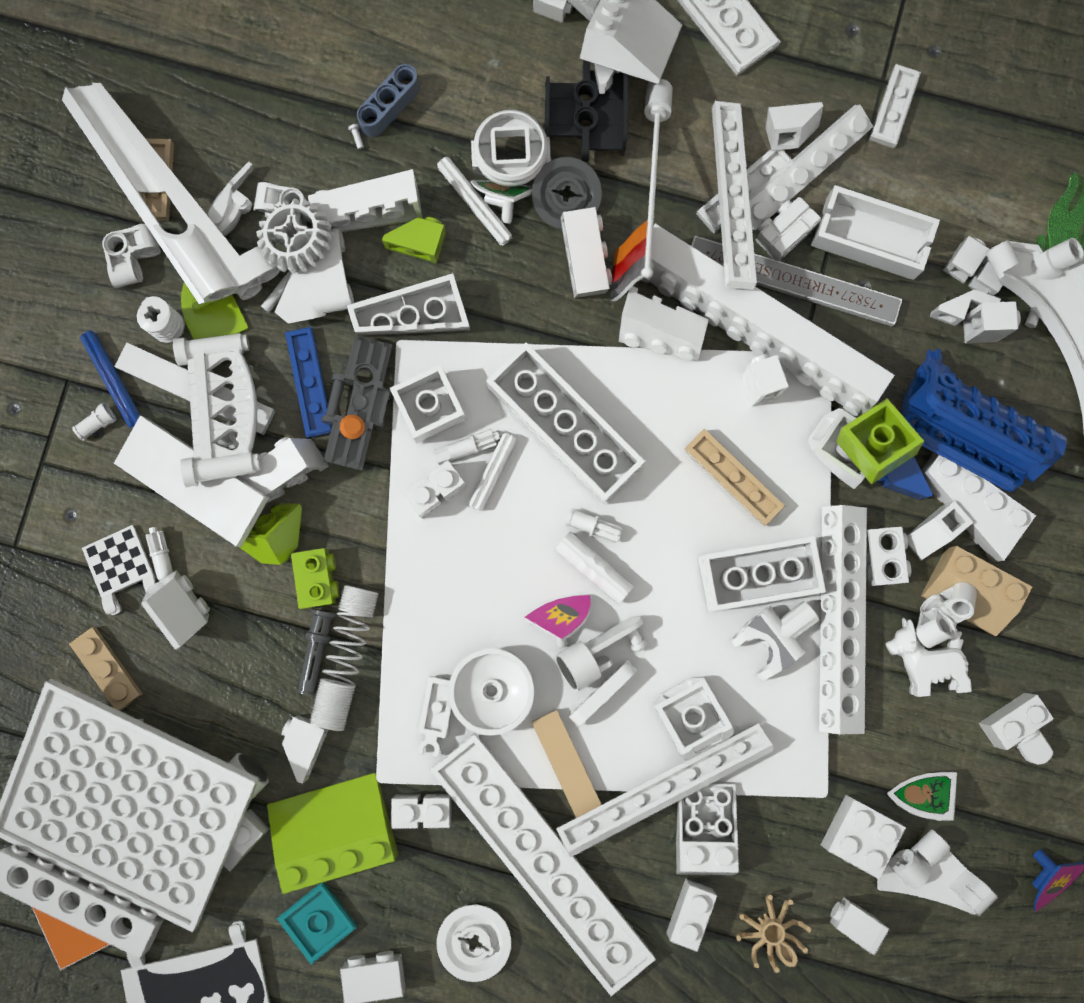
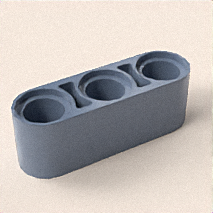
M408 64L399 65L360 106L357 111V118L365 135L368 137L379 136L418 94L420 86L414 67ZM404 79L412 80L409 84H401ZM387 98L395 99L390 104L383 103V101ZM370 117L377 118L373 123H365Z

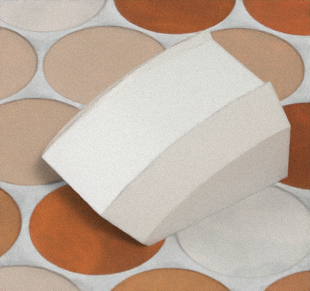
M839 408L825 414L807 440L817 458L833 474L855 489L865 476L836 441L841 428L856 418Z
M703 677L689 678L661 693L654 703L660 718L684 761L726 741L734 734L733 726Z

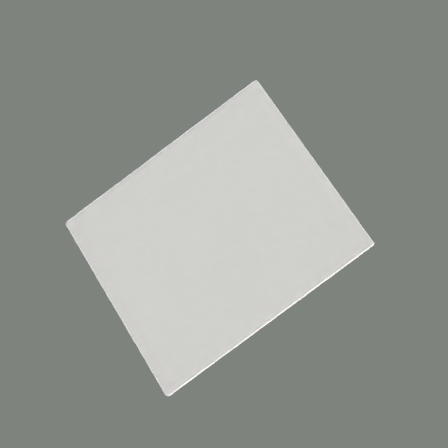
M399 340L396 343L394 386L441 364L467 420L416 443L395 399L393 400L377 781L388 784L441 785L431 773V768L476 732L469 730L460 723L451 710L447 737H438L437 740L441 747L439 755L433 757L434 747L430 744L425 745L422 755L418 753L419 744L425 739L424 734L418 733L428 676L450 680L454 669L465 657L482 649L494 648L505 650L518 657L528 668L534 684L533 704L527 717L513 730L500 735L476 733L519 788L562 789L531 721L556 709L595 790L630 791L682 764L685 761L668 733L654 703L661 693L689 678L703 677L733 726L734 734L731 737L759 724L774 748L773 752L713 782L714 784H736V795L826 797L828 795L829 733L819 732L821 593L708 612L698 557L705 554L815 536L821 564L822 507L830 506L831 471L817 458L811 450L807 439L822 417L831 412V401L824 398L820 391L813 386H807L799 382L796 375L787 370L783 372L789 387L779 397L752 406L741 375L747 369L746 366L752 363L751 360L759 356L753 351L701 350L698 361L683 360L678 356L667 353L658 354L646 348L529 344L645 460L643 466L603 504L487 388L486 380L524 344ZM490 429L492 433L498 432L500 439L504 433L516 438V443L482 511L472 508L469 502L500 440L495 441L496 446L450 462L467 487L447 501L442 494L438 495L437 498L442 505L422 519L402 494L422 478L426 482L430 480L428 474L439 467L434 454V450ZM703 429L708 431L785 505L766 526L757 521L684 450ZM572 508L593 517L598 515V519L621 527L622 534L619 541L615 543L593 534L589 536L588 532L567 526L566 523ZM570 531L634 586L620 604H617L555 550ZM578 595H590L591 610L587 620L581 628L567 638L568 645L564 648L557 647L555 637L524 620L526 615L554 600ZM802 601H805L819 618L816 624L796 638L805 650V654L788 668L766 680L760 681L756 674L764 667L763 664L767 661L768 649L761 640L753 639L735 648L731 643L732 638L748 621L771 606L778 617L781 618ZM640 616L643 624L637 630L641 638L646 642L645 649L639 652L633 651L628 635L622 637L593 654L594 659L600 656L609 657L613 665L601 672L602 677L579 691L574 690L561 672L556 660V654L578 641H582L585 644L628 618ZM628 660L637 669V672L580 727H577L568 716L620 665ZM494 685L487 687L488 695L494 696L497 694V688Z

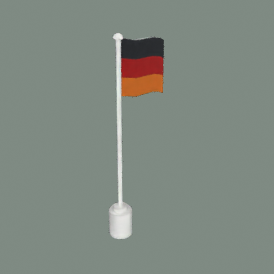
M660 79L659 84L649 82L646 86L644 114L647 119L654 122L648 220L639 226L619 248L614 250L611 301L620 299L643 277L650 278L653 275V270L650 268L660 122L666 121L671 116L673 93L672 85L664 79Z

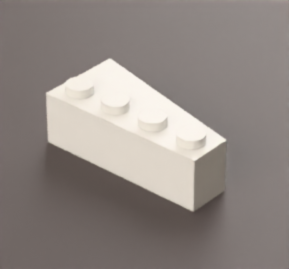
M413 169L332 190H320L315 194L308 195L309 203L317 205L325 213L331 228L340 227L341 232L405 223L418 217L423 219L419 190Z
M937 453L932 454L921 470L931 492L940 502L946 504L956 501L974 522L966 530L970 534V538L985 551V555L991 562L1004 561L1036 517V515L989 481Z

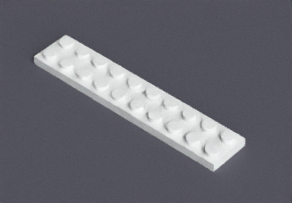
M476 733L431 768V773L611 996L656 960L655 955L577 858L569 856L560 837Z

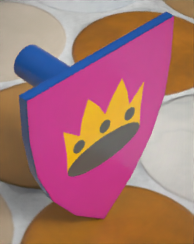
M1042 849L1035 852L1033 857L1044 869L1032 882V885L1039 890L1034 900L1033 910L1035 912L1071 885L1084 871V862L1057 865Z

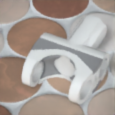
M802 601L781 618L778 617L770 606L748 621L732 638L731 643L736 648L746 641L758 639L766 645L768 649L767 661L763 664L764 667L756 674L760 681H763L788 668L805 654V650L796 638L816 624L819 618L805 601Z

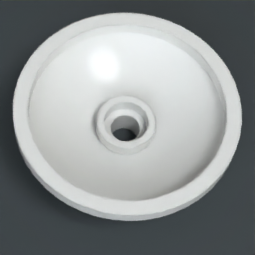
M482 649L465 657L454 669L449 682L448 698L454 715L466 728L482 735H500L513 730L527 717L533 704L534 684L528 668L518 657L501 649ZM490 685H494L497 688V694L494 696H490L487 693V687Z

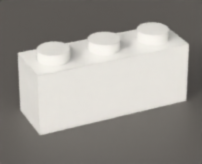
M595 207L563 212L561 224L574 298L606 293L609 290V285L612 283V274L610 268L606 269L604 258L608 257L606 242H601L600 231H603L601 215H597Z

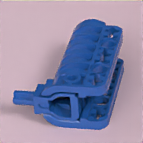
M929 349L927 351L926 360L915 371V378L912 379L905 392L901 415L924 440L922 446L1009 492L1017 490L1023 484L1024 479L1030 482L1036 480L1064 455L1067 440L1063 434L1048 426L1039 425L1035 419L1017 413V410L1011 406L1006 407L1002 405L998 399L982 394L978 388L965 385L961 379L956 377L955 373L950 371L948 366L942 364L943 356H941L940 349L935 351Z

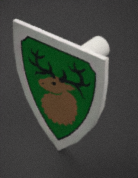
M471 180L474 188L486 194L484 201L487 204L502 207L501 222L512 223L514 202L532 194V187L526 185L508 187L498 185L489 180Z
M957 772L926 773L915 776L898 784L887 794L898 806L909 813L937 821H954Z

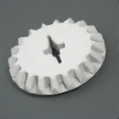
M478 904L464 905L448 915L440 926L437 936L438 956L446 970L461 980L478 982L493 977L503 968L510 955L511 935L506 921L502 919L498 912L493 911L488 906ZM474 935H478L479 942L482 945H476L474 949L469 948L470 943L466 939H472Z

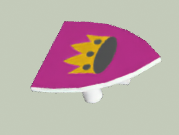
M578 595L554 600L526 615L524 620L555 637L557 647L564 648L568 645L567 638L581 628L587 620L591 610L590 595Z

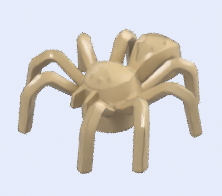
M767 894L765 898L770 918L764 913L763 920L758 917L761 923L758 924L746 914L739 913L740 920H744L759 930V932H738L736 939L740 941L741 938H761L752 947L754 966L759 968L757 950L767 943V955L773 970L778 973L780 969L773 955V946H775L776 954L783 964L794 967L797 964V954L793 947L784 941V938L792 941L804 954L808 952V949L795 936L786 933L785 930L792 925H796L810 933L811 928L795 919L782 924L788 907L793 905V901L787 899L784 901L779 917L776 919L772 904L773 896Z

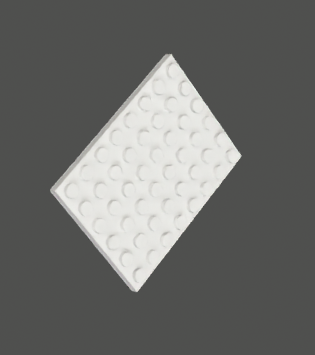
M50 679L44 684L0 801V838L194 932L198 927L260 778L54 679Z

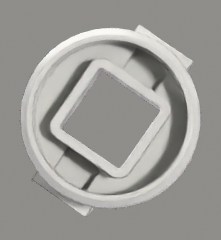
M503 110L490 115L481 123L476 131L474 140L471 141L473 172L478 175H484L498 185L513 187L526 184L533 180L541 168L551 161L550 138L546 137L543 127L534 117L519 110ZM525 136L526 159L497 160L496 137Z

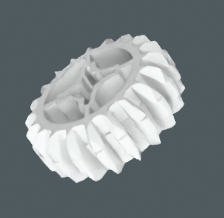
M293 198L291 204L283 200L281 207L273 204L274 211L272 213L265 212L267 220L259 221V226L262 229L256 231L257 237L260 239L257 243L258 247L262 250V256L268 260L271 266L278 267L284 273L288 269L291 273L295 274L298 267L306 272L307 265L310 264L312 267H316L315 260L317 258L324 260L322 251H330V246L327 242L332 241V235L330 234L332 229L327 216L317 205H311L305 199L300 203L298 199ZM302 220L312 222L313 229L303 226ZM276 243H282L287 248V252L277 250Z

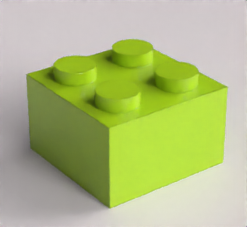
M887 398L842 427L836 442L867 480L873 484L916 456L924 440Z

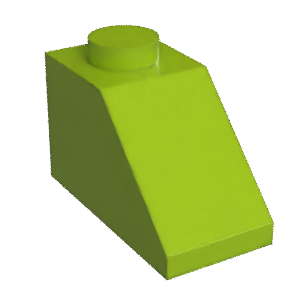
M418 217L385 234L382 241L385 249L437 264L446 231L441 221L432 217H426V220Z

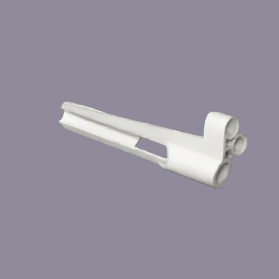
M92 83L93 85L78 86L76 88L65 87L62 101L199 304L220 300L233 293L238 294L241 300L250 299L261 291L262 283L268 282L277 276L280 271L279 268L270 265L268 260L262 256V250L259 247H255L239 256L101 83ZM166 192L187 223V230L181 234H170L164 231L139 193Z

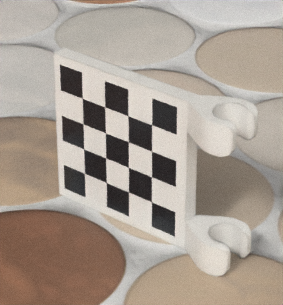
M134 525L82 548L100 593L103 609L106 614L116 615L122 611L121 605L114 593L142 580L145 592H147L149 587L158 582Z

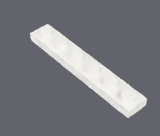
M854 105L749 197L752 230L758 229L787 200H791L873 128L861 105Z

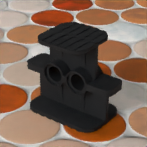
M583 60L582 81L578 83H550V76H546V137H577L581 139V160L584 162H588L589 150L620 151V156H624L628 139L629 74L620 71L619 73H614L613 83L604 94H599L595 71L590 70V62ZM582 94H589L592 99L583 100L580 96ZM589 120L592 125L584 127L579 122Z

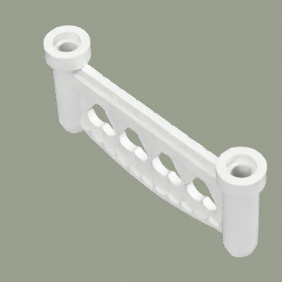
M238 333L187 340L185 337L173 339L176 363L178 366L188 365L194 457L181 459L180 461L181 475L185 487L198 486L201 481L255 474V471L261 470L259 455L252 454L258 411L253 378L243 356L245 351L250 350L247 334L242 335ZM225 360L232 362L229 368L233 373L230 377L225 378L209 372ZM229 383L234 385L231 390L235 395L233 400L224 401L212 396L213 393ZM229 407L236 409L233 416L237 421L234 425L229 426L213 420ZM235 431L238 433L235 440L239 443V446L235 450H229L215 444L229 432Z

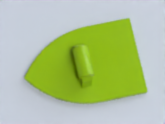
M185 282L183 283L181 308L193 339L238 334L249 329L233 295L220 300L199 304Z

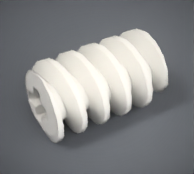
M154 296L147 297L138 309V324L160 342L171 343L173 339L180 338L185 328L184 318L163 299Z

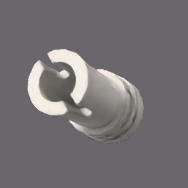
M105 403L98 405L96 410L91 411V415L72 427L79 439L84 441L101 427L105 428L108 424H112L117 420L113 411Z

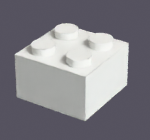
M441 364L390 388L416 443L467 420Z
M845 795L820 845L832 854L880 879L906 827Z

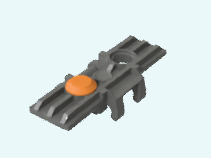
M354 336L345 375L333 374L332 381L334 383L326 415H323L321 420L322 423L332 426L324 462L363 470L372 428L374 427L380 432L383 431L386 405L391 400L392 394L390 390L382 387L392 349L391 344ZM359 371H370L373 379L369 383L360 382L357 378ZM344 385L353 387L347 416L345 417L337 415Z

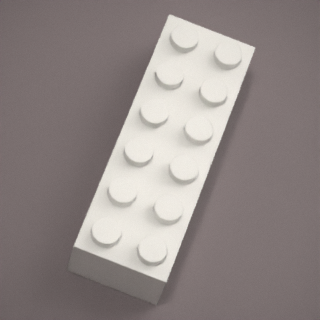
M527 342L486 380L487 388L603 504L645 463V460Z

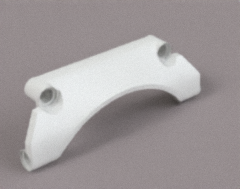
M1070 238L1044 252L1039 245L1006 240L984 253L1000 283L1017 294L1036 312L1061 349L1077 389L1084 429L1083 248L1075 238Z

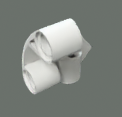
M340 227L331 228L332 241L327 242L330 246V251H322L324 260L317 258L315 260L316 267H312L309 264L307 265L306 272L298 267L296 273H292L275 310V313L288 324L322 317L326 313L346 310L347 305L354 303L350 285L347 284L342 253L345 251V244Z
M932 829L910 850L904 849L896 853L889 860L881 878H877V889L880 891L897 892L930 899L978 916L998 899L996 894L983 881L964 867L949 851L951 849L950 846Z

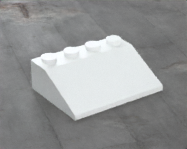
M601 0L586 29L580 59L659 84L682 24L656 0Z

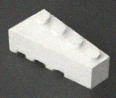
M453 273L347 305L354 331L358 336L470 330Z
M285 437L274 444L275 449L269 453L259 454L260 471H255V474L237 477L269 497L267 502H270L285 494L283 488H289L296 484L300 485L308 480L307 473L319 469L321 472L329 466L324 462L323 456L312 439Z

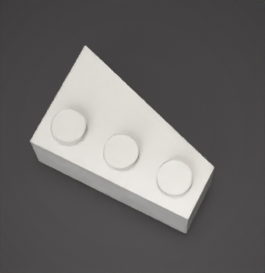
M632 286L629 289L622 312L618 342L630 347L650 349L658 354L667 353L675 355L683 360L698 361L709 319L679 306L674 310L661 304V298L653 296L651 300L638 294V288Z

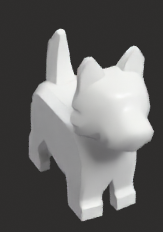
M903 618V628L896 631L895 638L887 642L886 647L891 655H899L903 658L910 680V694L916 697L931 696V683L937 684L938 681L943 683L944 679H951V682L948 684L949 690H956V693L972 692L971 679L967 675L968 662L966 656L961 651L963 639H960L962 632L956 629V634L948 640L947 647L925 649L917 637L912 621H906Z

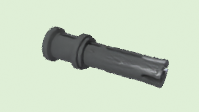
M312 608L310 613L313 616L310 630L305 635L309 641L297 692L314 696L325 643L328 644L331 640L329 631L332 618H335L336 613ZM323 619L322 627L319 631L320 620ZM318 642L317 649H314L315 643ZM315 655L311 677L308 678L312 657Z

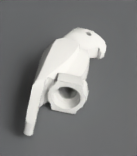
M250 162L228 182L207 209L206 215L224 237L236 227L241 214L250 212L253 206L252 202L237 190L253 170V165Z

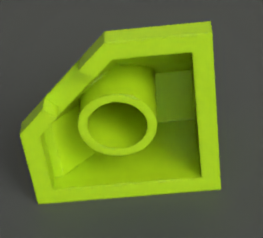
M280 503L271 507L272 513L264 514L256 520L242 547L239 548L262 564L281 565L290 558L291 553L298 547L302 513L300 504Z

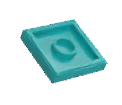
M325 882L318 884L277 918L311 965L358 927Z

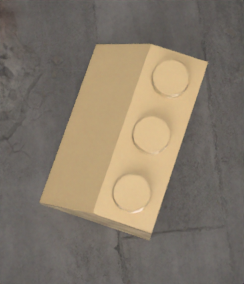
M953 546L945 548L921 597L927 599L952 587L956 583L966 582L971 584L977 590V598L973 616L965 621L993 636H997L1020 612L1032 586L964 549Z

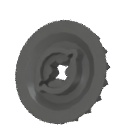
M561 157L548 162L536 175L532 185V201L535 211L548 225L558 229H562L561 216L563 212L593 207L596 208L597 212L601 203L602 190L597 174L587 163L577 158ZM565 186H569V191L573 192V194L581 195V197L573 196L565 202L563 201V196L552 192V190L560 191L564 190Z

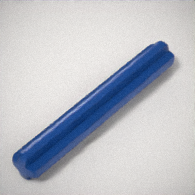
M92 330L87 331L80 336V339L127 426L134 428L141 415L96 333Z

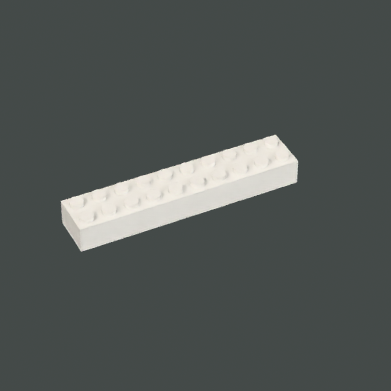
M654 224L650 268L653 270V275L650 278L643 277L640 279L641 281L652 283L658 287V290L667 297L672 296L680 301L681 305L688 311H696L704 318L709 319L708 324L721 327L727 331L726 333L730 338L736 341L741 340L749 345L755 354L759 356L767 354L768 358L777 355L783 371L788 370L796 375L797 380L802 384L813 386L827 400H835L844 406V410L849 414L861 416L877 403L893 379L894 374L756 287L753 290L726 288L725 271L722 265L659 225Z

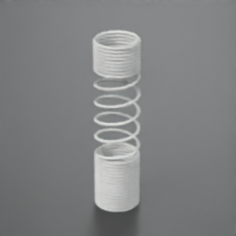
M347 585L344 586V591H342L343 594H341V602H339L338 608L345 612H338L337 615L365 628L336 626L333 629L358 639L363 643L330 641L329 643L354 653L359 657L327 655L326 658L356 671L322 670L323 673L350 684L330 679H320L321 682L318 685V693H316L317 696H315V704L311 713V721H309L314 726L335 731L345 730L344 727H346V719H348L352 694H354L356 687L352 681L336 674L353 675L359 673L356 667L337 659L360 660L363 658L360 653L338 644L355 646L366 644L364 639L342 630H370V627L344 615L374 617L373 612L375 611L379 595L376 592Z

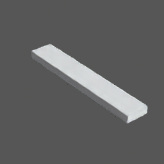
M126 342L114 367L190 401L188 370ZM224 386L212 394V396L224 401H231L235 397L231 390ZM257 402L256 432L264 435L276 411ZM229 407L219 414L233 422L237 421L233 416L236 411L233 407Z

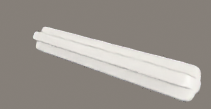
M444 157L437 164L440 172L498 243L502 246L507 244L512 239V234L451 159Z

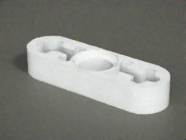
M626 660L568 717L577 727H580L637 672V669Z

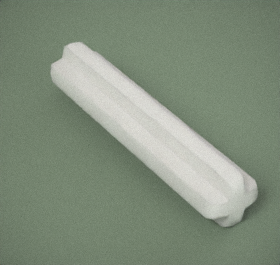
M502 434L469 502V505L478 511L484 509L516 443V438L512 435Z

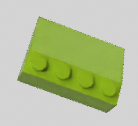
M376 772L267 804L274 861L282 894L395 861L399 855L380 784L376 779Z

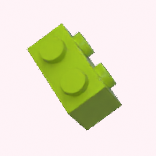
M325 548L291 553L298 608L305 610L337 604L336 598L340 597L338 582L333 581L332 570H336L334 554H330L329 550Z

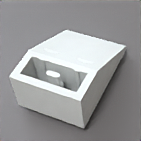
M712 783L678 801L676 833L677 874L735 875L739 873L736 784Z

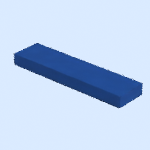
M312 327L285 332L306 438L328 435L331 433L332 426L321 422L322 416L326 415L328 399L314 330Z

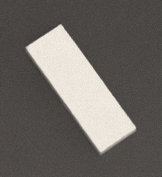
M895 64L869 140L895 148L921 72Z

